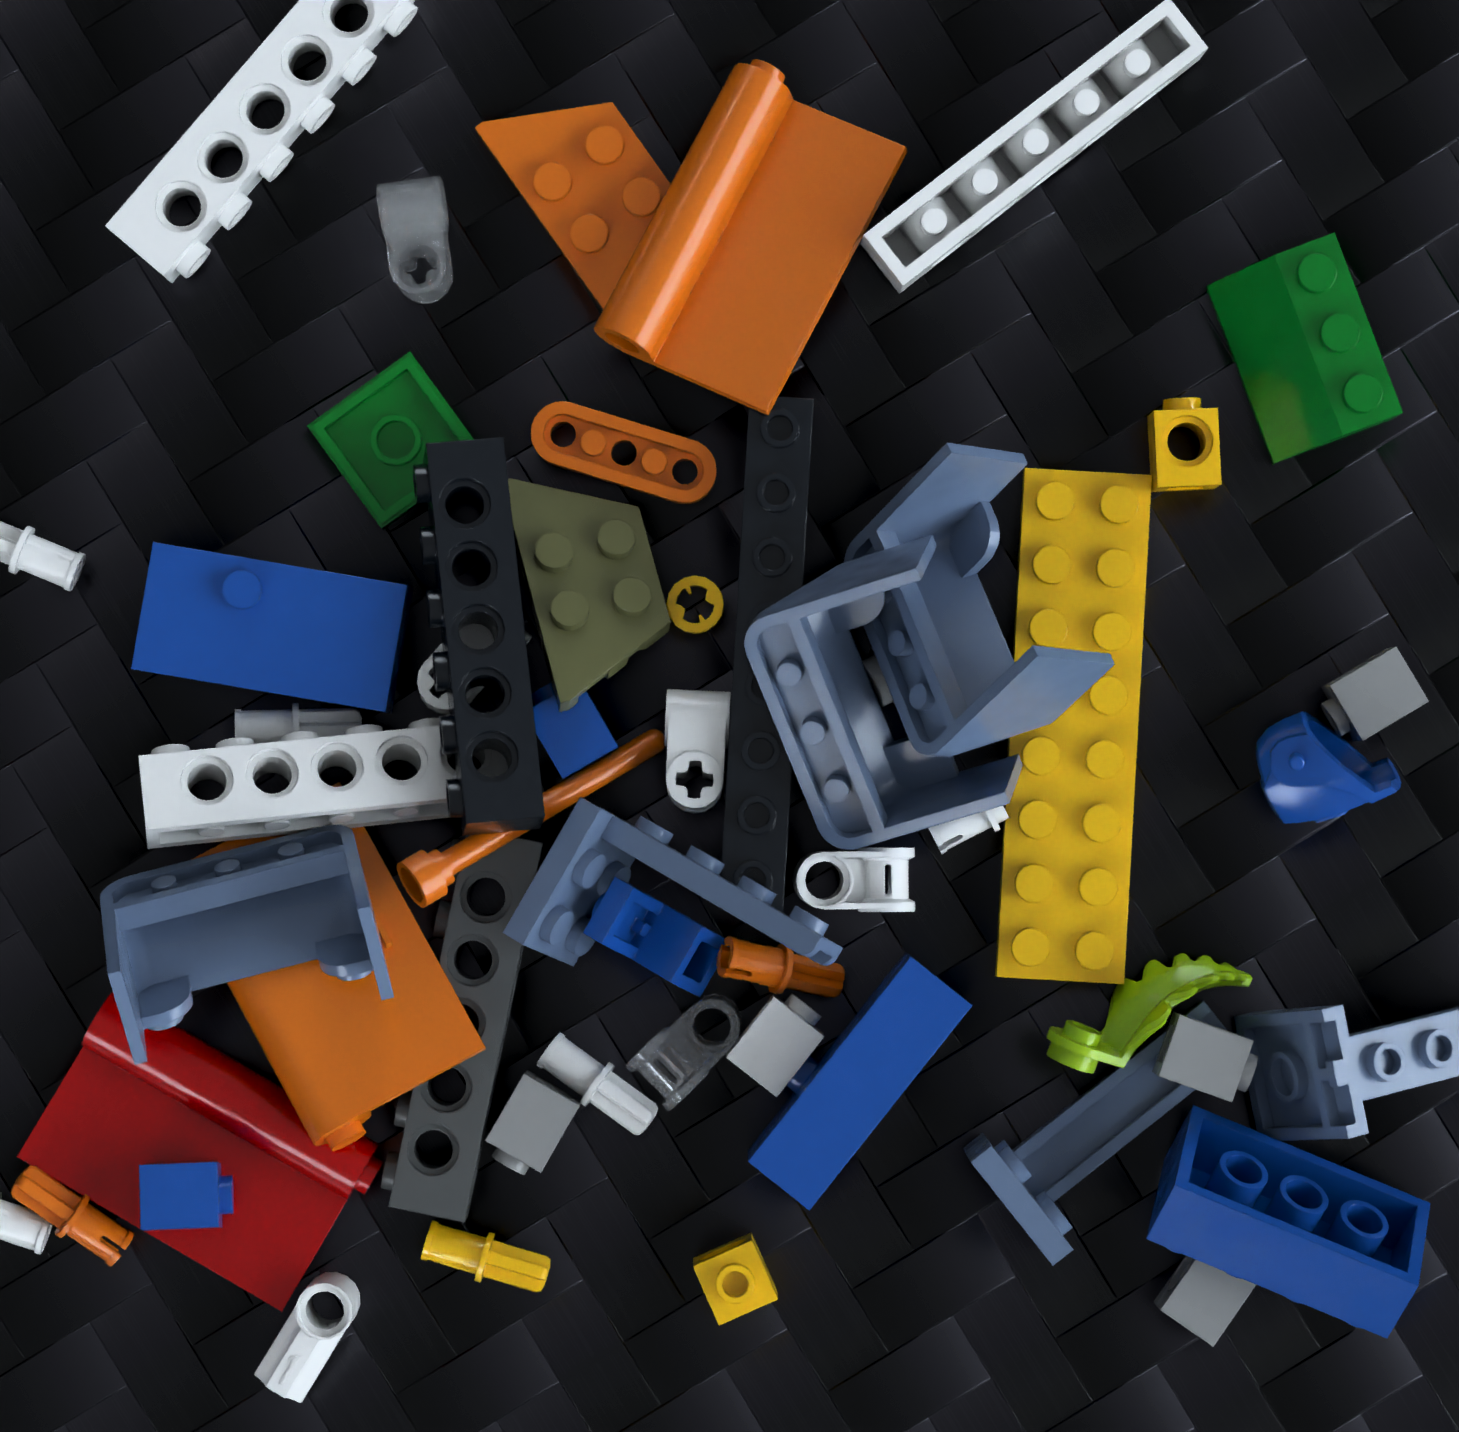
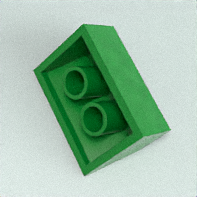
M1335 232L1275 254L1206 286L1272 464L1387 422L1403 413Z

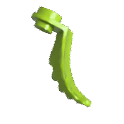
M1184 953L1174 956L1172 967H1166L1155 959L1151 960L1143 970L1141 981L1137 982L1126 978L1124 979V984L1117 985L1111 997L1105 1027L1101 1032L1085 1024L1066 1020L1064 1028L1054 1026L1049 1028L1046 1037L1051 1043L1046 1054L1065 1066L1086 1073H1094L1099 1061L1124 1069L1139 1046L1167 1022L1172 1009L1181 1002L1202 990L1214 987H1249L1253 978L1250 974L1235 969L1226 962L1217 964L1207 955H1202L1196 961H1193Z

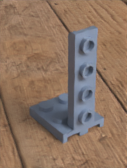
M582 797L576 803L503 931L505 935L520 944L574 967L579 956L586 954L595 943V940L585 935L583 931L592 917V910L596 901L607 891L614 877L629 883L631 876L630 867L636 858L794 952L808 957L820 965L828 966L833 964L843 949L840 945L824 937L829 924L796 905L789 916L771 906L777 894L744 875L737 885L733 884L719 875L725 865L724 863L692 845L686 855L668 846L674 834L641 815L636 824L633 825Z
M1203 999L1183 1014L1227 1030ZM1168 1027L1131 1056L1124 1069L1119 1067L1113 1069L1014 1149H1011L1005 1140H1002L994 1147L983 1133L963 1148L976 1170L1052 1266L1074 1250L1064 1237L1073 1227L1054 1202L1196 1090L1159 1077L1152 1072Z
M1343 1004L1254 1011L1234 1016L1237 1034L1254 1041L1250 1053L1258 1056L1256 1070L1248 1087L1256 1130L1280 1141L1350 1139L1368 1134L1369 1130L1363 1101L1459 1076V1007L1351 1034L1348 1031Z

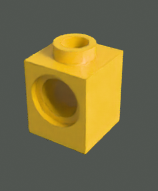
M1201 398L1164 399L1163 410H1154L1147 416L1150 475H1152L1151 492L1208 490L1222 485L1218 408H1201ZM1186 427L1196 433L1200 441V451L1194 460L1183 461L1172 455L1167 443L1168 435L1172 429Z
M752 1232L693 1258L694 1271L719 1326L778 1300L776 1286Z

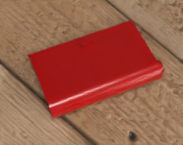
M112 991L91 1022L83 1038L81 1051L17 1155V1158L29 1165L38 1167L83 1196L87 1194L91 1201L139 1229V1165L199 1162L221 1163V1175H233L234 1214H222L223 1228L153 1230L144 1232L283 1312L354 1189L365 1195L384 1163V1161L374 1156L380 1144L364 1135L352 1144L336 1151H332L328 1143L314 1146L283 1087L178 1026L160 1031L145 1029L148 1062L134 1065Z

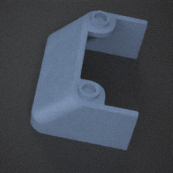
M947 442L852 540L846 551L844 562L931 534L936 542L937 547L922 579L886 591V600L880 614L872 622L863 625L912 747L921 755L952 757L1049 725L1115 665L1110 653L1035 645L1031 646L1014 662L977 573L992 559L1000 541L998 520L990 502L1028 464L1023 453Z
M932 534L835 566L760 612L754 618L745 635L744 648L819 833L828 843L840 849H859L1010 804L1023 767L1019 754L959 772L953 756L936 757L921 755L912 747L908 737L894 741L851 635L850 629L866 625L880 614L886 600V591L922 579L937 547Z
M321 826L126 876L109 884L100 894L107 974L134 1065L148 1062L144 1030H166L179 1024L184 1015L193 1006L192 991L318 959L322 972L343 981L358 980L374 971L381 1001L394 998L385 954L355 836L352 829L347 826Z

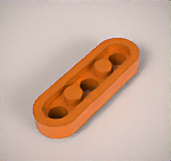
M566 401L554 402L545 406L537 413L532 422L531 441L536 452L544 461L560 468L678 504H692L702 500L710 493L716 481L717 468L712 453L702 443ZM568 424L575 429L576 437L571 445L560 447L553 443L551 435L556 426ZM623 442L632 444L637 451L635 460L626 466L617 464L612 458L614 447ZM681 461H689L697 468V477L689 484H680L673 477V469Z

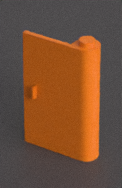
M753 59L750 64L738 63L734 65L594 326V331L605 342L628 355L765 415H769L908 151L904 145L793 100L790 90L783 83L785 75L775 66L759 59Z
M338 782L332 786L341 787L342 785L340 782ZM365 827L350 829L354 833L394 998L381 1001L374 971L358 980L343 981L322 972L318 959L227 982L313 1145L321 1146L328 1143L332 1151L342 1149L366 1134L362 1124L371 1117L372 1110L486 1050L484 1043ZM286 835L225 841L193 859Z

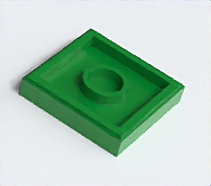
M411 352L405 354L307 425L382 530L420 504L416 503L413 465L423 464L426 443L474 440Z

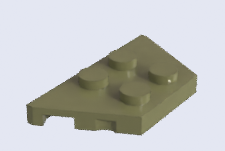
M509 478L508 484L515 547L558 710L563 712L578 703V697L602 678L606 677L609 679L626 666L630 656L635 652L647 649L668 633L671 621L638 506Z

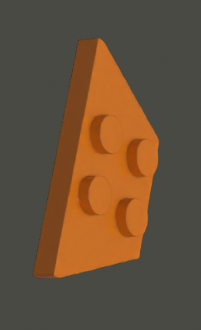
M613 102L481 122L475 127L476 132L603 310L665 196L670 182Z

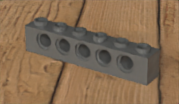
M454 837L451 846L463 839ZM517 837L455 874L454 876L457 879L452 902L440 901L433 932L434 938L444 940L439 963L460 1002L470 1006L476 1012L479 1019L477 1033L484 1043L486 1050L452 1067L463 1075L466 1082V1090L461 1099L453 1102L439 1099L432 1090L431 1079L399 1096L394 1126L405 1128L400 1153L388 1151L381 1181V1189L391 1190L388 1207L465 1222L468 1217L524 945L505 935L503 931L541 866L546 842ZM481 878L494 879L504 889L505 902L501 910L496 914H482L471 903V888ZM478 941L486 945L490 950L492 965L486 975L471 977L460 969L457 962V954L465 942ZM430 1130H438L446 1134L453 1146L451 1159L442 1164L427 1162L421 1156L418 1149V1141L421 1134Z

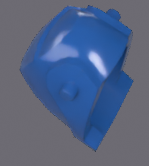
M1299 712L1268 727L1256 742V759L1261 775V788L1271 809L1284 824L1308 821L1319 823L1333 819L1365 803H1375L1401 788L1400 776L1388 757L1371 763L1337 733L1307 712Z

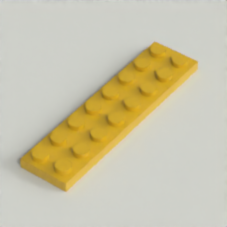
M1037 468L1023 469L1013 641L1014 662L1031 646L1035 645L1110 653L1115 665L1053 723L1008 738L1007 757L1019 754L1023 767L1010 804L1004 805L1009 819L1003 823L996 977L1124 984L1152 475Z

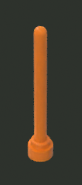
M650 729L542 793L545 812L543 822L578 802L580 797L585 798L662 752L665 748V735L660 730ZM529 830L470 835L443 852L437 849L428 853L424 850H419L397 864L399 878L413 901L418 906L425 908L447 895V887L455 882V874Z

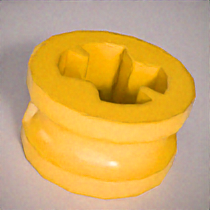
M694 575L685 577L674 584L668 593L666 605L669 617L676 627L687 633L698 634L707 632L716 626L722 617L724 602L722 593L714 582L706 577ZM691 587L705 589L707 591L706 602L714 606L713 612L706 620L701 614L699 615V623H691L684 620L685 608L677 604V599L684 590L689 595H692Z

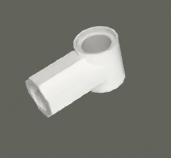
M325 1272L316 1276L308 1284L254 1373L264 1383L265 1387L283 1398H289L299 1403L303 1402L346 1329L358 1313L361 1303L360 1292L356 1284L348 1276L338 1272ZM318 1292L335 1294L343 1304V1317L336 1320L322 1318L313 1306L314 1294Z

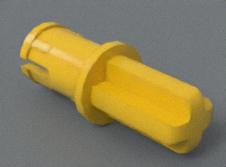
M433 1220L421 1254V1260H430L475 1274L474 1281L481 1283L482 1278L485 1277L532 1292L542 1291L551 1265V1259L547 1255L494 1240L495 1233L489 1232L486 1238L441 1225Z

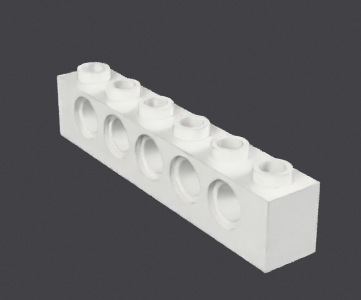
M299 0L105 226L169 282L173 283L180 274L185 278H189L199 269L210 254L211 249L206 246V243L218 229L223 226L225 229L230 230L249 210L252 201L247 196L264 177L268 182H271L285 169L294 155L289 147L304 129L312 134L327 120L335 108V104L330 99L346 81L353 86L365 76L377 58L372 53V50L384 36L389 33L391 36L396 37L408 26L418 11V7L413 4L415 0ZM347 4H360L368 10L367 20L360 29L353 32H344L335 27V16L343 6ZM314 51L326 57L325 69L316 79L305 81L294 76L293 67L300 55ZM273 99L284 104V116L278 125L270 129H260L253 125L252 114L259 103ZM232 147L242 152L243 161L237 173L226 178H220L212 174L211 161L219 150ZM186 195L199 198L201 211L198 218L192 224L176 226L171 223L169 212L175 200Z
M1164 0L867 231L862 237L861 246L900 294L1198 62L1207 51V45L1172 0Z
M439 718L420 719L410 723L406 729L383 731V728L379 725H358L347 729L344 735L319 737L318 733L313 731H296L283 735L280 741L255 744L254 740L250 738L236 737L218 742L216 748L190 750L189 746L183 744L158 746L151 750V754L138 756L147 849L288 835L326 825H343L355 828L449 818L446 799V779H456V771L448 763V760L454 754H442ZM484 749L474 755L481 764L477 771L485 776H500L508 770L506 759L495 750ZM394 760H405L413 764L418 772L410 779L396 780L391 778L383 768ZM339 766L347 769L354 778L345 786L333 787L324 783L319 775L329 767ZM277 773L284 776L290 784L283 791L270 794L261 791L255 785V781L264 774ZM210 779L219 782L225 790L219 797L213 800H201L195 797L190 792V789L195 783Z

